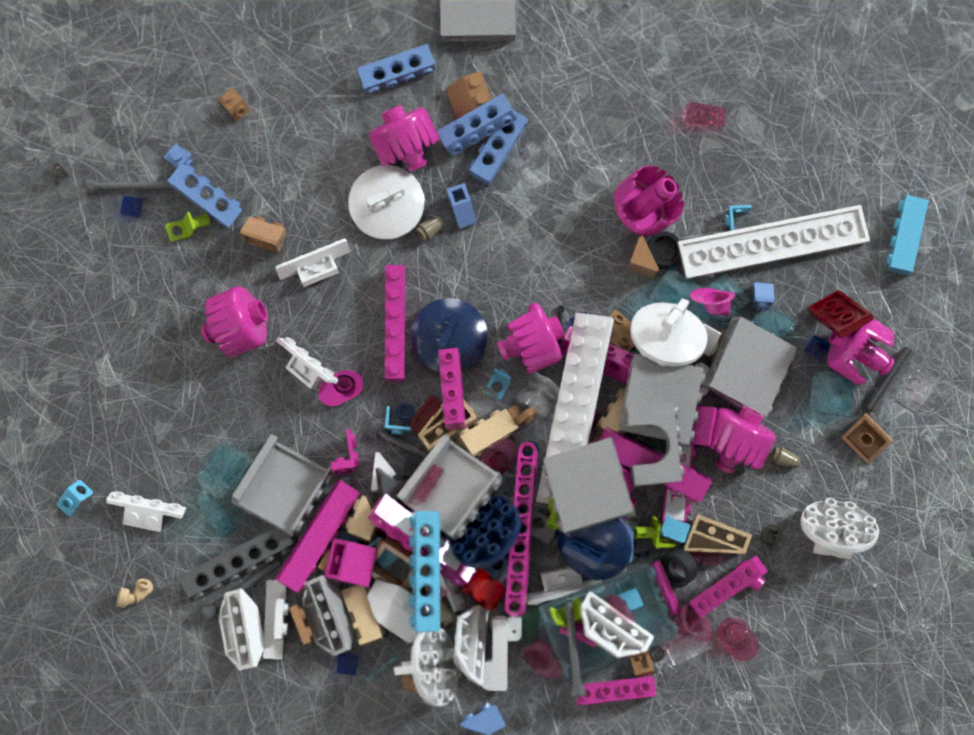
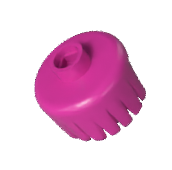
M398 105L381 113L380 115L384 123L372 129L368 135L381 165L389 166V163H396V154L399 160L407 163L408 167L406 169L410 172L425 166L426 159L422 157L424 154L422 142L425 147H429L430 143L435 144L436 141H439V136L426 109L420 107L405 113L402 106Z
M646 165L637 169L619 183L614 193V206L618 217L629 230L641 236L657 235L675 223L682 215V208L685 205L684 201H681L683 197L682 192L676 194L680 188L678 183L674 182V178L671 175L663 177L667 172L663 169L659 170L657 166L650 167Z
M236 286L206 300L204 308L207 309L205 316H211L206 319V323L201 327V333L207 343H223L218 348L220 351H226L224 354L230 358L240 356L261 347L265 343L267 338V310L260 300H255L248 290Z
M534 302L529 304L527 314L507 324V330H513V332L506 337L505 341L501 342L500 340L497 343L503 360H509V357L512 356L514 358L522 357L524 359L521 362L526 366L527 373L532 374L560 362L562 355L557 340L565 337V334L557 316L547 319L540 304Z
M876 319L843 338L838 337L832 332L829 338L832 346L827 359L829 367L856 385L864 384L866 380L858 374V370L852 364L854 359L872 371L878 370V374L886 375L893 367L894 359L891 355L887 356L886 351L870 340L874 342L880 341L893 347L894 332Z
M746 406L742 407L740 413L728 408L717 410L711 444L709 448L714 449L718 444L716 451L719 453L720 459L716 460V467L732 474L736 471L735 466H739L746 456L745 466L751 464L752 469L756 468L758 470L762 468L775 443L776 436L773 431L761 424L764 417L761 413Z

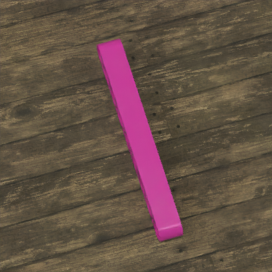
M530 442L522 443L518 450L514 505L518 511L522 506H527L528 512L523 515L520 514L521 525L527 526V530L525 533L518 535L509 555L505 609L513 618L522 617L526 609L538 451L534 444ZM526 449H533L531 456H524ZM529 467L532 469L530 475H522V471L525 468ZM523 487L530 488V492L527 495H521L520 492ZM518 545H525L523 553H516ZM518 564H522V572L515 573L514 567ZM515 584L522 585V589L518 593H513L512 591ZM515 603L520 604V610L512 613L511 606Z

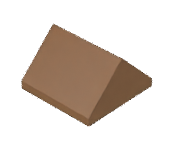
M641 236L635 247L628 271L655 279L659 268L644 237Z
M867 413L841 437L867 464H870L894 441Z

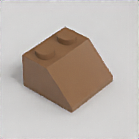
M481 71L463 76L446 88L456 119L492 100Z
M249 216L240 231L243 242L279 254L287 234L286 229L283 228L284 225L273 222V224L265 222L266 219L255 216V218Z

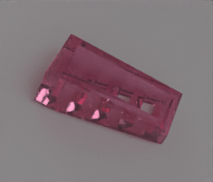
M690 102L686 105L685 123L724 127L726 108ZM701 111H703V118L700 117ZM708 111L711 112L710 119H708ZM716 112H718V120H715Z

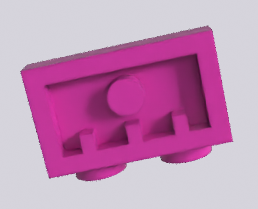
M696 406L698 417L696 423H693L692 431H694V438L689 444L710 446L717 408Z
M346 429L350 460L343 457L335 459V462H331L334 475L357 472L356 467L360 466L358 453H354L353 448H357L355 433L351 434L350 429Z

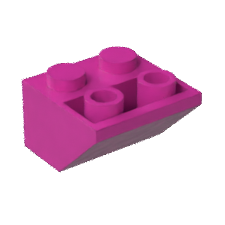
M333 539L324 577L339 582L369 587L378 549L349 541Z

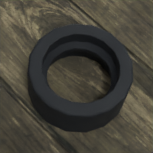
M668 231L652 236L647 244L659 269H669L675 266L681 258L677 245L680 239ZM668 240L673 243L675 255L672 259L661 261L655 257L653 247L657 241Z
M673 549L660 559L669 582L673 587H685L697 576L698 570L694 558L683 549ZM672 560L677 561L683 567L685 577L679 575L674 570Z

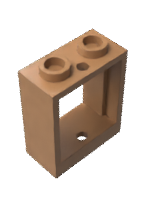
M387 535L385 540L381 538L375 546L378 550L371 576L377 580L398 585L408 591L410 588L409 579L410 575H413V568L402 582L375 564L385 548L409 563L410 555H413L412 551L406 550L399 541Z

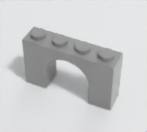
M674 402L625 407L626 428L638 426L655 427L662 432L667 443L665 455L659 462L630 466L632 486L682 481L681 477H684L683 465L680 466L682 448L678 446L677 438H680L679 426H676L675 419L678 418V409L674 407Z

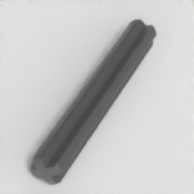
M906 346L902 350L893 367L886 374L866 404L865 408L873 413L913 355L914 351Z

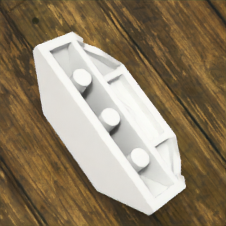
M375 580L366 597L376 622L407 643L414 642L419 632L414 631L413 627H410V615H413V607H410L409 600L412 594L398 585ZM427 605L422 606L420 609L422 616L427 615L429 611Z
M243 589L224 593V600L218 615L225 655L236 665L238 670L256 667L265 647L258 607Z
M591 591L587 594L581 605L585 636L616 658L645 653L654 638L653 635Z
M475 605L457 617L453 660L454 664L470 681L478 686H482L488 611L480 605Z

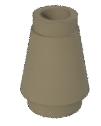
M437 216L419 224L415 231L423 242L429 241L444 226V222Z
M775 446L772 450L770 461L774 462L775 465L797 468L800 463V457H797L781 446Z
M443 597L440 598V625L448 628L457 623L458 615Z

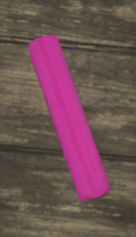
M660 560L654 561L650 564V567L670 614L672 616L677 615L681 612V608Z

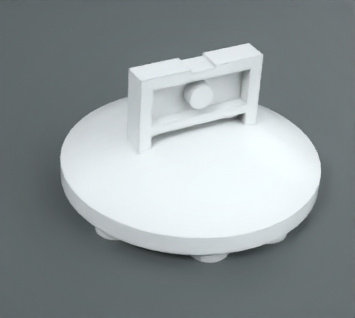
M391 165L377 166L365 171L354 182L349 194V211L356 226L366 235L380 240H393L405 236L419 223L424 211V195L419 182L408 171Z
M682 298L678 304L653 303L644 306L635 314L631 323L630 333L641 355L657 362L661 366H684L693 363L701 357L707 345V332L699 318L687 310L689 301Z
M827 498L825 501H818L807 506L801 516L802 530L814 542L813 553L832 555L851 560L853 553L866 551L877 542L879 528L876 519L857 507L853 502H841Z
M440 628V631L419 632L413 644L411 661L401 662L402 666L394 667L395 675L412 674L420 697L424 702L433 707L444 706L453 699L458 679L461 677V670L454 664L453 660L454 645L445 630Z

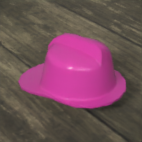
M700 288L691 292L690 297L693 301L704 304L709 314L728 316L730 314L731 300L734 299L735 294L729 291Z
M351 370L339 371L333 375L338 379L337 384L322 381L318 389L319 399L328 406L340 405L360 394L363 388L362 378L358 373Z

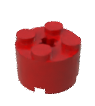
M480 568L473 572L469 581L461 588V591L466 595L473 597L472 600L480 606L483 604V607L491 613L506 595L507 590L500 582L491 578L487 572Z

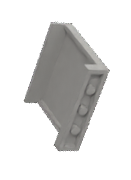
M440 0L441 42L515 41V0Z
M732 317L702 387L708 390H715L731 400L767 417L772 411V403L780 392V385L788 374L787 369L795 358L797 348L743 317Z
M634 354L631 359L618 432H629L666 440L662 432L652 426L626 428L624 408L627 406L674 402V407L678 409V418L675 419L676 426H679L680 438H677L678 443L683 444V446L689 445V442H692L694 438L692 427L698 417L696 405L700 404L702 393L699 390L700 385H703L705 380L704 368L691 365L661 366L643 355Z
M271 434L232 495L231 503L293 536L296 531L299 532L304 524L302 520L305 515L309 516L312 512L314 500L318 501L323 493L321 489L324 484L328 485L333 476L331 474L332 467L329 466L326 469L278 443V437Z
M444 434L397 497L413 511H440V530L456 540L465 533L467 524L475 520L480 507L487 504L492 491L499 488L502 483V476L498 471H493L456 445Z
M611 437L543 458L545 465H542V470L545 477L548 476L550 481L547 484L548 491L555 499L552 505L555 513H559L560 520L557 521L560 532L564 531L567 537L570 536L569 533L606 521L627 516V518L635 516L617 451Z

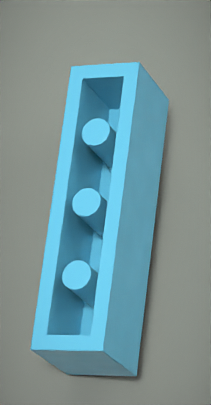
M906 195L903 200L899 201L898 211H900L899 218L896 217L894 222L896 233L895 236L892 235L889 246L892 247L891 254L888 253L886 258L887 271L907 276L912 274L929 200Z

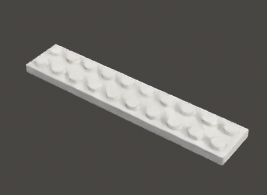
M857 205L678 241L677 245L687 280L869 243L870 238L862 207Z
M576 313L545 458L588 445L614 322L612 317ZM543 471L536 501L548 504V499H554V496L550 495L547 484L550 481L548 476L545 477Z

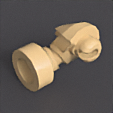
M147 579L137 580L132 594L129 589L120 587L116 606L124 608L135 602L138 604L151 594L153 590L152 583Z

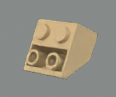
M362 495L361 500H356L353 508L355 512L354 517L349 518L346 528L349 536L371 544L378 527L374 526L371 520L367 518L371 512V507L367 498Z

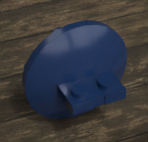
M444 298L431 302L418 313L411 329V343L415 355L420 362L437 373H440L439 350L458 348L461 372H464L474 366L482 357L487 344V328L483 317L472 305L459 299Z
M490 496L487 504L481 506L477 511L478 515L475 520L467 524L465 533L456 540L451 538L453 555L464 566L473 569L485 568L491 565L495 566L515 544L520 532L521 518L517 507L507 498Z
M619 518L571 532L568 537L564 531L560 532L558 527L557 545L560 554L568 566L578 574L593 580H607L620 574L628 565L632 554V542L628 530Z

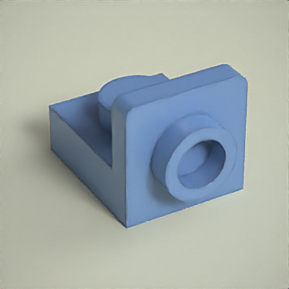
M177 143L164 156V159L176 169L181 163L184 165L187 163L190 166L193 164L192 154L187 153Z

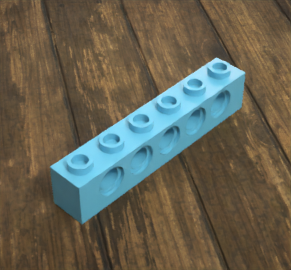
M413 511V515H410L409 518L410 527H413V535H410L409 538L410 547H413V555H410L409 559L410 567H413V575H410L409 579L410 587H413V595H410L409 600L410 607H413V615H410V627H413V630L416 632L440 631V511ZM422 526H427L428 534L423 537L420 534V529ZM426 545L429 550L428 554L421 556L420 549ZM426 565L429 570L428 574L421 576L420 569ZM426 585L429 589L428 594L422 596L420 589ZM427 605L429 611L427 615L422 616L420 609L422 606Z

